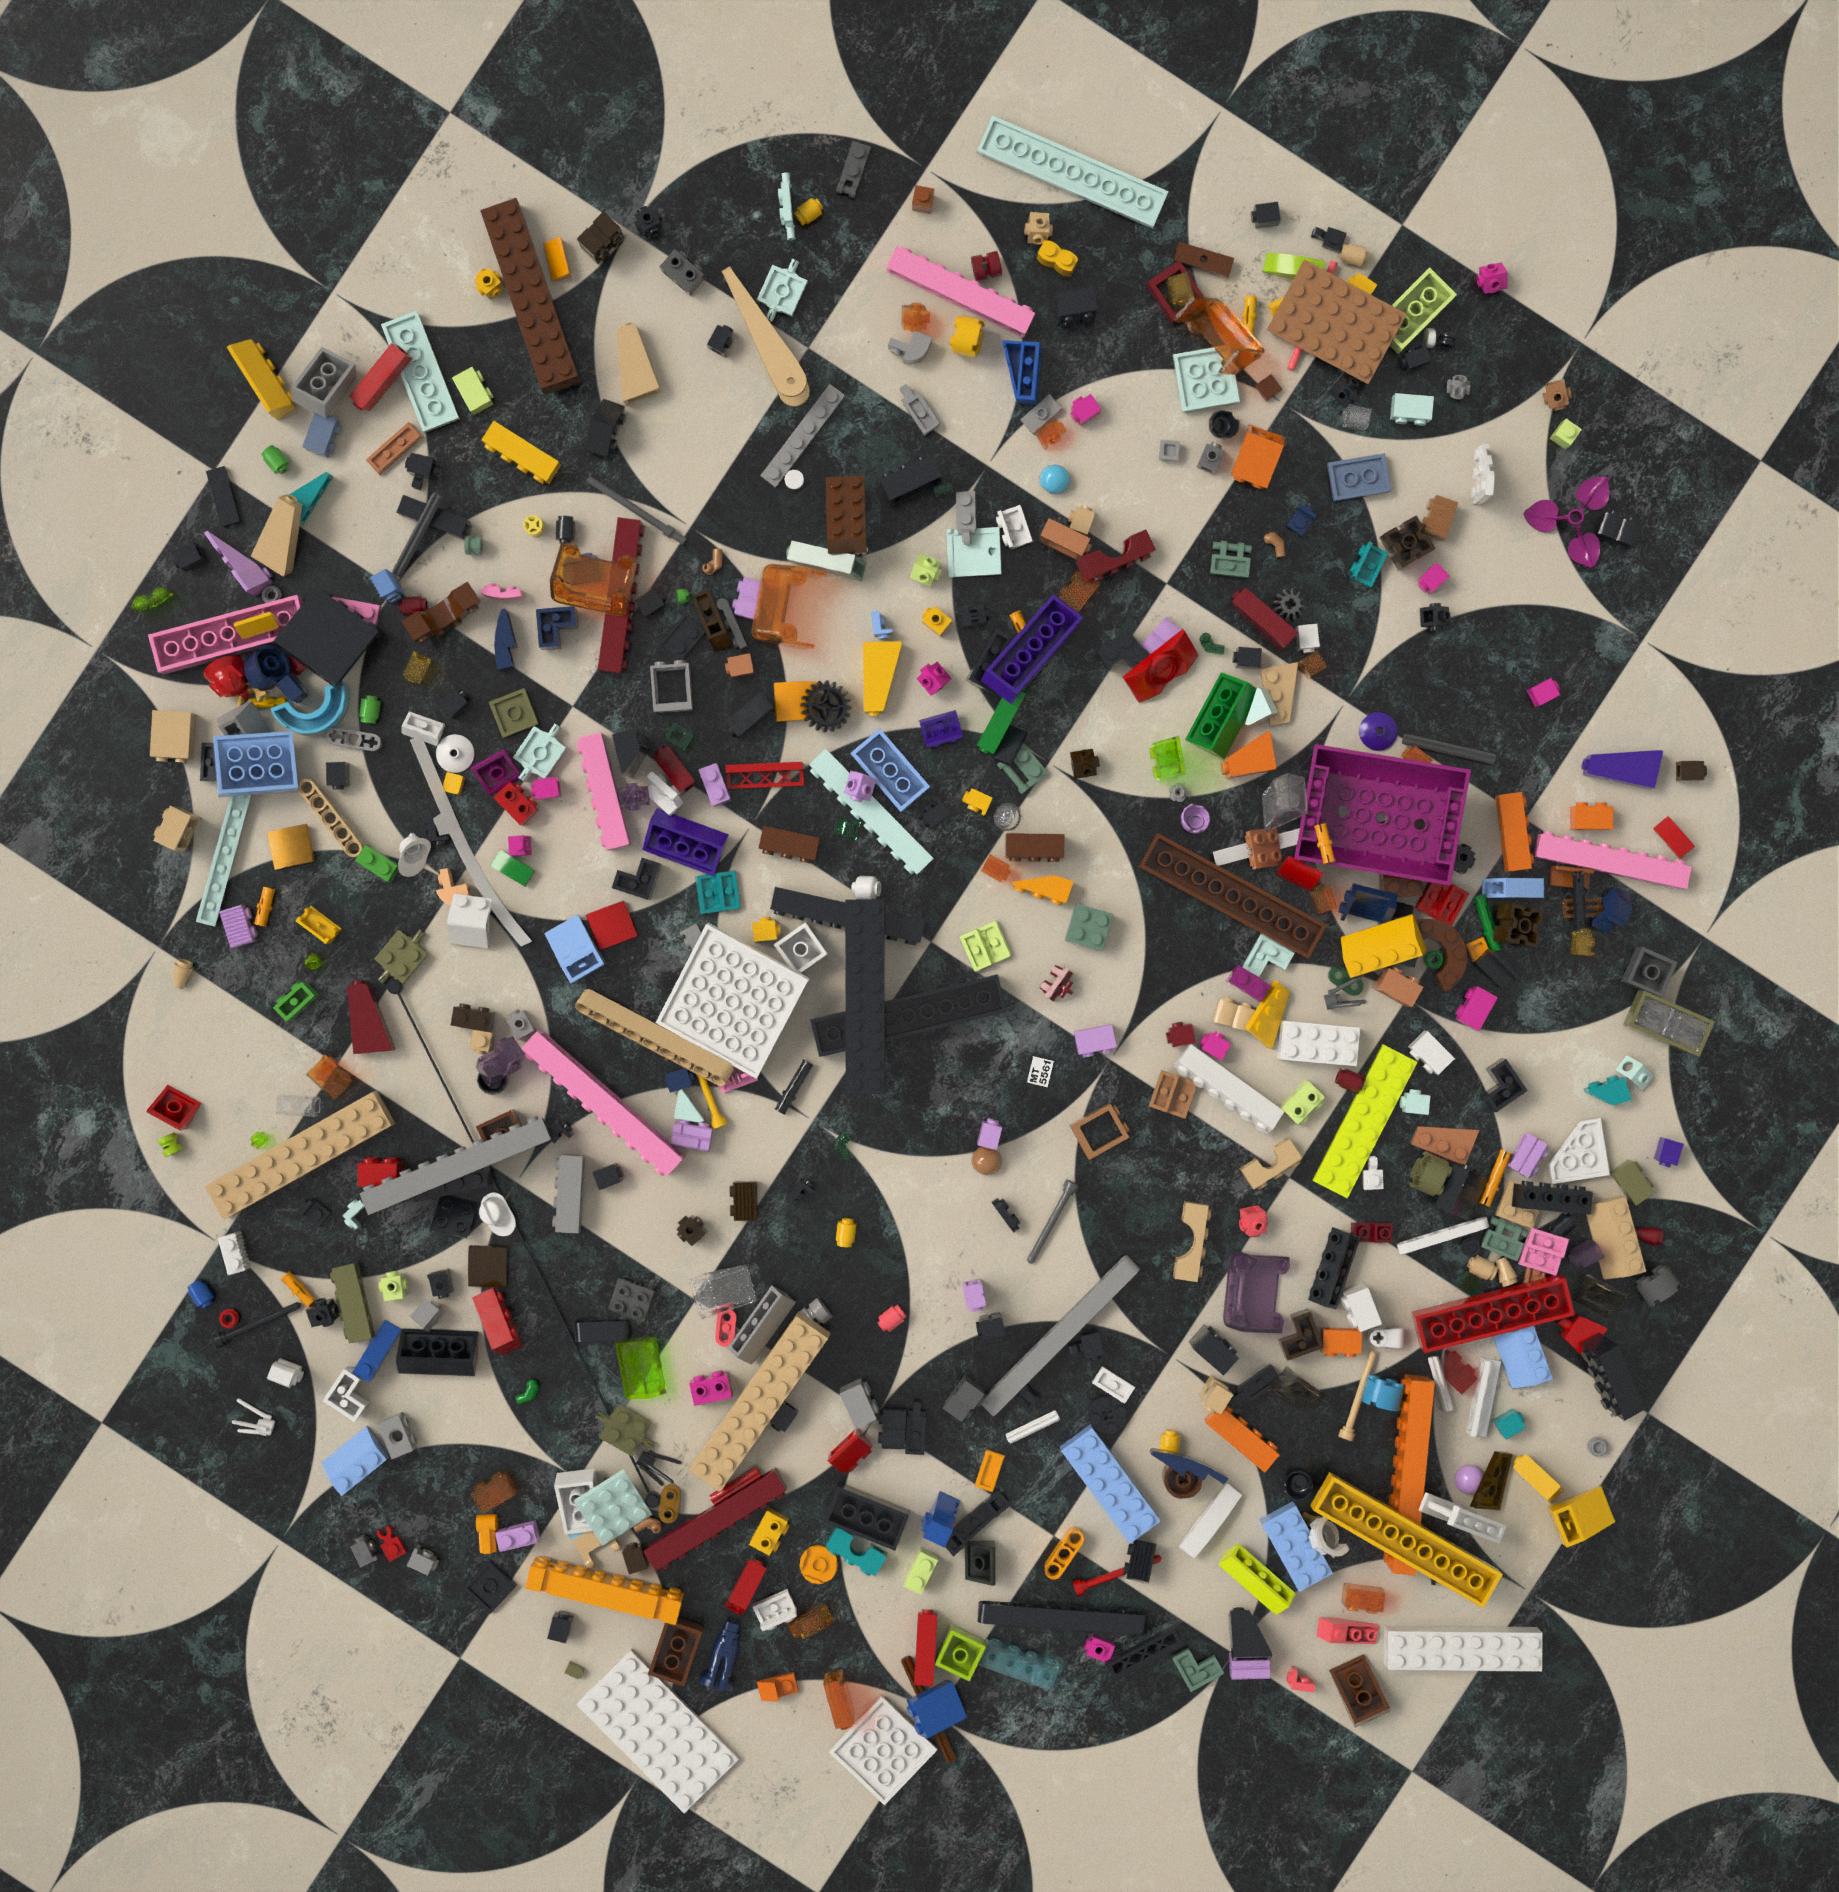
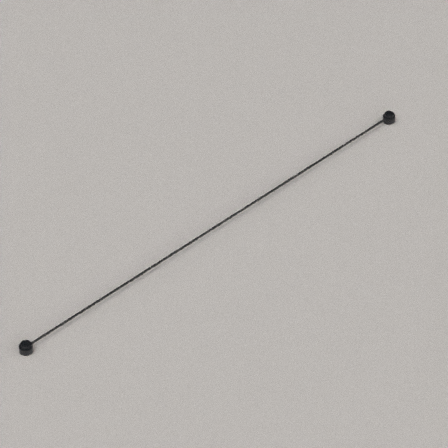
M398 979L390 980L387 984L388 991L391 994L398 995L434 1069L436 1070L471 1142L473 1143L474 1140L400 994L404 989V984H402ZM494 1182V1183H493V1186H494L496 1192L500 1194V1192H499V1190H498V1188H497V1186H496V1184H495V1182ZM516 1225L515 1230L547 1294L549 1295L608 1415H610L611 1413ZM629 1455L648 1493L645 1498L646 1505L650 1508H656L660 1504V1494L656 1491L650 1492L634 1458Z

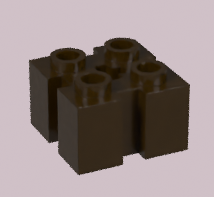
M603 211L593 221V224L586 228L577 238L581 249L594 262L599 264L609 258V251L612 248L617 249L624 241V235L620 226Z
M1417 515L1403 522L1399 526L1401 530H1398L1396 526L1379 537L1386 551L1389 549L1393 551L1394 555L1391 559L1398 571L1414 562L1415 555L1417 559H1420L1436 549L1428 535L1423 537L1421 531L1424 527ZM1405 540L1410 541L1409 547L1405 546Z
M1499 903L1496 919H1500V925L1495 926L1493 941L1512 944V946L1521 948H1538L1541 933L1537 932V927L1542 925L1544 910L1532 907L1525 908L1523 905L1514 903Z

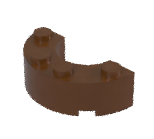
M467 581L452 590L437 605L422 612H415L402 620V623L413 640L422 644L434 636L436 638L442 637L446 634L445 630L450 627L454 629L463 623L462 619L479 609L480 599Z
M1417 919L1416 922L1422 938L1432 939L1442 949L1444 962L1433 976L1440 991L1446 992L1459 982L1465 972L1467 965L1466 945L1458 931L1448 923L1437 919Z

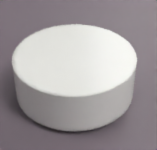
M1426 328L1424 331L1423 343L1425 342L1427 348H1433L1436 343V331L1434 328Z
M790 470L785 475V484L791 490H798L804 484V477L800 471Z

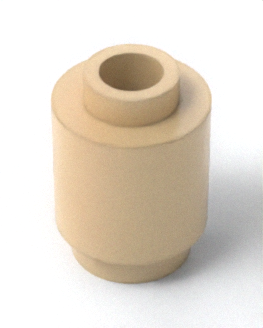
M1350 243L1348 245L1343 244L1339 260L1362 267L1363 263H1367L1369 252L1366 251L1367 247Z
M1479 1255L1471 1257L1467 1264L1470 1273L1484 1280H1493L1498 1270V1267L1493 1262Z

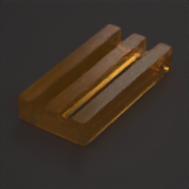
M1602 897L1585 898V902L1596 901L1597 904L1585 906V910L1597 909V913H1585V917H1597L1602 912ZM1562 899L1563 918H1574V914H1567V910H1574V906L1567 907V903H1573V899Z

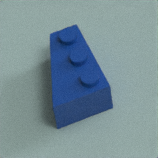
M1002 340L1016 401L1018 404L1037 405L1042 345L1040 342Z
M939 1491L930 1512H926L922 1519L923 1538L945 1548L954 1528L956 1518L953 1516L958 1512L959 1499Z

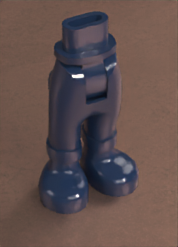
M731 1621L725 1622V1626L721 1628V1633L717 1637L708 1667L709 1672L706 1675L700 1676L699 1683L715 1688L717 1674L719 1673L722 1659L725 1658L717 1689L730 1692L734 1690L735 1685L730 1681V1677H732L733 1668L738 1657L739 1637L741 1634L739 1629L741 1624Z

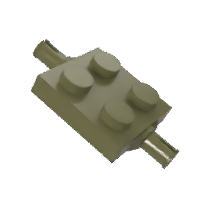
M419 929L413 938L398 930L374 958L385 970L378 978L382 984H385L390 976L397 978L402 984H405L429 954L419 944L420 940L426 935L422 930Z
M617 1404L615 1410L609 1416L600 1411L597 1412L602 1417L596 1415L595 1418L604 1422L603 1431L598 1438L632 1457L641 1444L650 1449L653 1448L655 1442L646 1438V1433L652 1424L650 1421L620 1404Z

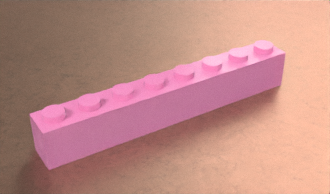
M896 246L887 265L888 273L1025 338L1035 318L1032 308L1026 305L1020 306L1010 297L1006 296L1003 298L998 295L997 291L988 288V290L984 289L979 282L975 280L968 281L964 279L962 274L955 271L951 273L942 264L936 263L935 265L929 262V259L923 255L916 256L912 254V251L902 246L899 248Z
M1543 831V834L1536 836L1533 850L1534 858L1592 869L1677 889H1687L1692 866L1686 865L1685 861L1675 860L1674 862H1669L1667 857L1656 856V858L1648 857V853L1644 852L1632 854L1629 849L1618 848V850L1611 849V845L1600 843L1599 846L1592 845V841L1581 839V842L1573 841L1574 837L1562 835V838L1554 837L1555 833Z

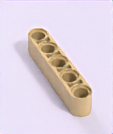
M310 779L301 780L298 784L299 793L348 856L357 858L365 846L318 783ZM307 783L312 784V791L309 793L305 792V785ZM319 798L324 800L322 808H318L316 805ZM331 813H334L336 816V820L334 823L330 824L328 821V816ZM343 828L348 832L347 837L344 839L340 837V831ZM357 843L359 846L358 853L353 854L351 851V847L353 844Z

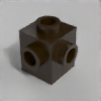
M1093 748L1070 752L1074 779L1097 775L1096 767H1100L1098 756H1094Z
M693 1215L689 1218L684 1216L678 1222L680 1226L676 1229L678 1237L683 1242L687 1241L691 1247L707 1233L703 1227L705 1225L698 1216L694 1217ZM688 1227H692L693 1231H689Z

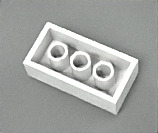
M1281 1020L1277 1059L1357 1066L1360 1028Z

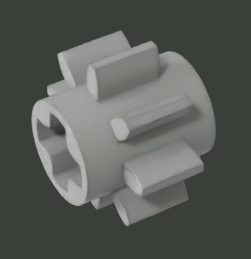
M1463 375L1453 376V379L1447 382V393H1450V396L1454 399L1464 398L1465 394L1470 393V381H1467V378Z

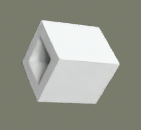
M1317 624L1300 625L1295 628L1298 632L1296 635L1298 651L1303 650V653H1313L1315 649L1320 647Z

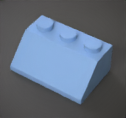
M1534 1326L1493 1336L1512 1389L1534 1386L1553 1379Z
M366 1426L325 1459L322 1465L330 1483L342 1496L386 1461L390 1454L368 1426Z

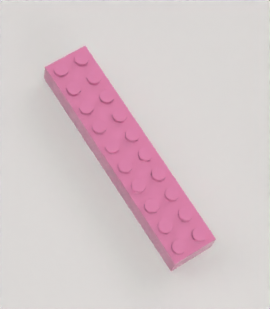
M543 1030L536 1031L522 1047V1050L525 1051L523 1055L527 1059L536 1061L539 1064L538 1068L545 1074L550 1073L554 1077L552 1080L561 1087L563 1085L568 1089L567 1093L576 1100L578 1098L582 1101L584 1109L588 1112L593 1111L598 1115L596 1119L603 1125L608 1124L612 1128L610 1131L618 1138L622 1136L626 1140L625 1144L633 1151L635 1149L641 1153L640 1157L646 1163L651 1162L655 1165V1171L661 1176L671 1174L685 1158V1155L674 1145H670L671 1142Z

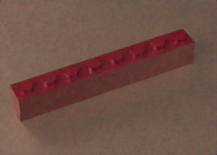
M617 518L598 662V671L623 675V670L627 669L628 660L625 659V653L630 648V640H627L628 632L632 631L633 622L630 621V615L635 610V602H632L633 594L637 593L638 583H635V577L640 572V564H637L638 556L642 555L643 545H640V539L645 534V526H642L641 520Z
M775 1467L718 1504L711 1506L644 1548L643 1552L655 1571L658 1569L664 1570L671 1565L670 1562L674 1559L680 1560L684 1558L690 1549L697 1550L703 1546V1541L708 1538L713 1540L720 1535L719 1532L725 1528L729 1530L736 1525V1521L739 1519L745 1520L753 1515L752 1511L757 1508L762 1510L769 1505L768 1502L773 1498L778 1500L783 1497L787 1490V1485Z

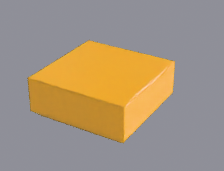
M1484 937L1465 944L1472 962H1475L1489 949Z

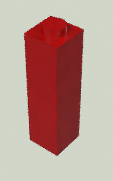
M391 343L349 395L354 401L353 405L361 411L363 409L371 411L413 358L399 345Z
M922 1609V1612H918L914 1685L933 1686L937 1613H933L932 1609Z

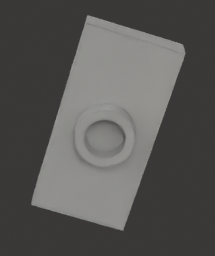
M1049 394L1021 419V422L1034 435L1059 413L1062 408Z

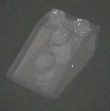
M1286 773L1275 778L1262 794L1265 831H1270L1308 814L1305 777Z
M746 1264L705 1273L688 1279L698 1315L702 1319L757 1301Z

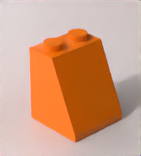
M1249 424L1231 476H1234V479L1239 482H1251L1252 486L1259 489L1263 487L1268 488L1284 447L1285 437Z
M1266 731L1225 758L1221 764L1222 775H1226V779L1276 770L1271 731Z

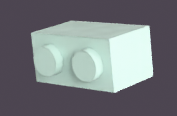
M1395 393L1392 397L1390 420H1395L1397 424H1406L1408 421L1414 422L1415 425L1419 426L1426 425V423L1432 420L1434 396Z

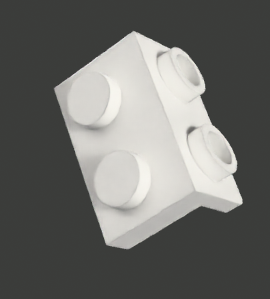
M1021 505L1005 511H998L999 516L996 517L999 528L1003 527L1005 535H1002L1005 546H1009L1012 550L1033 542Z
M651 771L647 775L651 785L644 793L671 816L683 804L679 797L681 793L673 785L669 787L666 784L668 781L661 774L657 776Z
M788 1589L752 1604L762 1631L772 1630L777 1625L783 1622H791L797 1617V1608Z

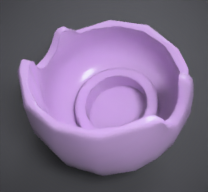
M1190 804L1182 812L1181 824L1187 832L1194 834L1204 832L1210 823L1209 813L1203 806Z
M1476 1465L1462 1466L1457 1470L1454 1478L1456 1487L1462 1493L1475 1494L1484 1472Z

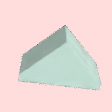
M1257 688L1245 723L1246 725H1257L1278 714L1267 688Z
M684 1089L678 1091L674 1118L703 1122L705 1120L704 1116Z

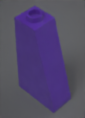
M1653 750L1588 755L1583 759L1581 769L1583 770V775L1649 790L1655 789L1663 751Z

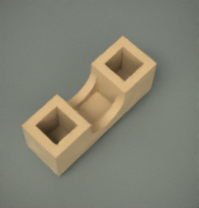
M1289 1138L1282 1140L1272 1147L1276 1155L1275 1163L1272 1166L1262 1167L1255 1158L1239 1168L1252 1189L1257 1188L1259 1190L1268 1184L1266 1181L1269 1179H1277L1284 1174L1283 1170L1286 1168L1292 1169L1300 1164L1299 1160L1302 1157Z
M1210 1375L1198 1395L1206 1410L1213 1414L1216 1412L1222 1414L1233 1393L1228 1390L1229 1388L1226 1384Z

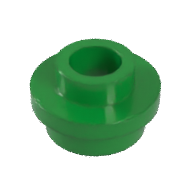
M1430 950L1425 954L1424 962L1428 968L1437 969L1442 966L1444 957L1441 952ZM1432 956H1435L1437 958V961L1435 963H1432L1430 961V958Z

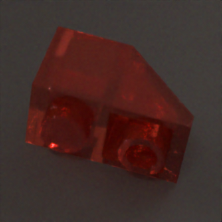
M1446 1349L1444 1351L1445 1380L1462 1395L1478 1379L1474 1375L1476 1371L1468 1363L1464 1365L1460 1361L1462 1357L1455 1350L1450 1352Z

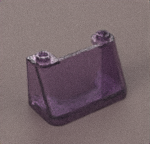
M1247 1251L1231 1252L1223 1311V1322L1226 1327L1241 1332L1282 1333L1284 1320L1281 1314L1275 1312L1279 1274L1284 1275L1289 1270L1290 1257Z

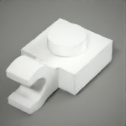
M1369 1156L1367 1160L1368 1170H1362L1363 1189H1383V1170L1377 1169V1157Z

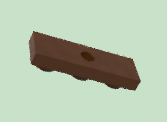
M1179 242L1173 262L1180 260L1183 265L1228 278L1234 258ZM1205 258L1207 262L1203 263L1200 259Z

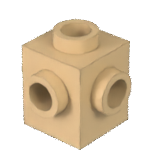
M1030 212L1028 223H1025L1024 234L1028 235V243L1043 244L1044 240L1048 241L1049 236L1052 237L1053 225L1049 224V213Z

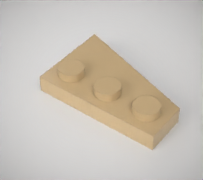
M1298 662L1260 669L1263 688L1268 689L1278 711V714L1269 718L1270 726L1290 722Z

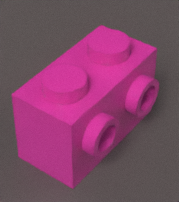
M1473 986L1465 994L1466 1001L1464 1004L1460 1005L1456 1010L1455 1014L1457 1017L1455 1020L1475 1031H1479L1498 997L1478 986Z
M723 1370L713 1372L712 1376L704 1377V1375L694 1376L693 1380L689 1383L694 1406L732 1398L733 1396L728 1372L723 1373Z

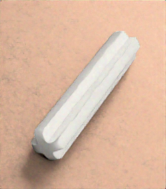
M1437 1355L1428 1358L1441 1406L1444 1412L1453 1410V1404L1441 1363Z
M1052 1411L1007 1433L1006 1438L1010 1444L1059 1421V1415L1056 1411Z

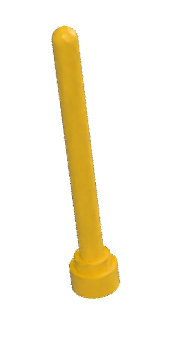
M697 1075L712 1114L711 1125L713 1129L726 1125V1118L719 1113L707 1080Z

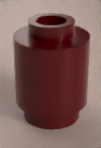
M422 596L402 597V601H399V612L403 613L404 616H410L417 611L422 612L428 609L427 598H422Z
M1339 1069L1335 1083L1341 1088L1357 1093L1358 1090L1361 1091L1363 1089L1365 1080L1361 1074L1348 1069Z

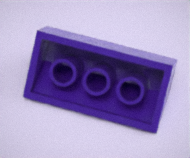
M657 808L650 819L642 850L714 876L729 834L675 814L669 816L665 811Z

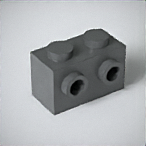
M674 249L659 267L667 277L691 296L705 280L704 270L696 263L692 265L688 261L689 257L684 252H678Z

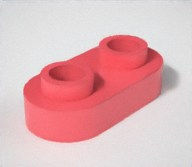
M723 1308L717 1315L715 1339L722 1347L729 1346L735 1338L737 1315L731 1308ZM729 1314L731 1319L725 1320L724 1315ZM727 1333L729 1338L723 1339L722 1334Z

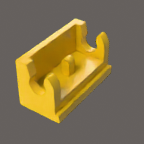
M313 906L306 907L304 914L299 916L296 922L325 944H331L342 928Z

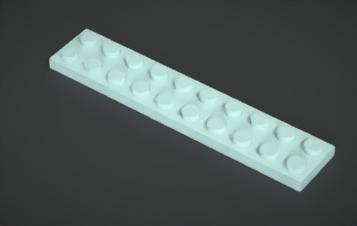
M993 115L977 150L978 154L1152 229L1169 192Z

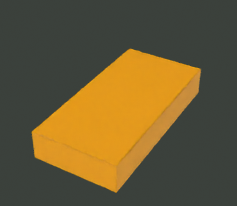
M986 1449L975 1487L990 1492L994 1491L1005 1457L1004 1454Z

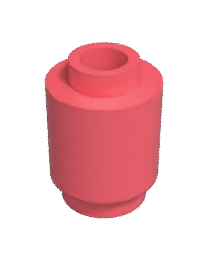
M897 1304L878 1317L880 1321L877 1323L884 1332L886 1330L891 1332L904 1322L903 1319L907 1316Z

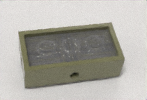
M1638 990L1623 1026L1689 1055L1700 1057L1715 1021L1649 992Z

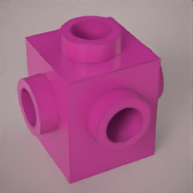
M1502 262L1479 267L1477 284L1478 287L1483 289L1485 294L1508 289V272Z
M938 661L933 665L929 663L920 670L922 674L916 678L930 696L941 690L952 679Z

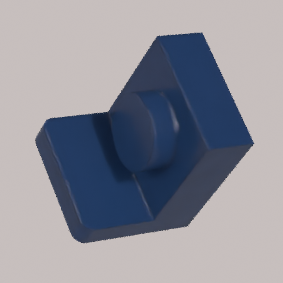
M1301 505L1286 527L1302 537L1317 517L1314 514L1315 510L1308 505Z

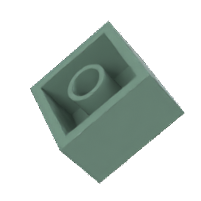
M1075 903L1064 940L1103 951L1113 914Z

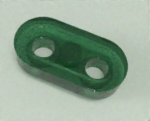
M1333 966L1328 971L1329 981L1337 987L1355 978H1350L1347 969L1342 966ZM1336 972L1341 973L1340 979L1335 977ZM1360 979L1355 982L1357 984L1355 990L1351 988V985L1342 990L1352 996L1359 995L1364 988L1363 981Z

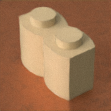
M1224 997L1223 1000L1218 999L1212 1021L1248 1032L1245 1027L1255 1012L1252 1009L1253 1005L1242 1002L1240 1006L1234 1004L1235 1000Z

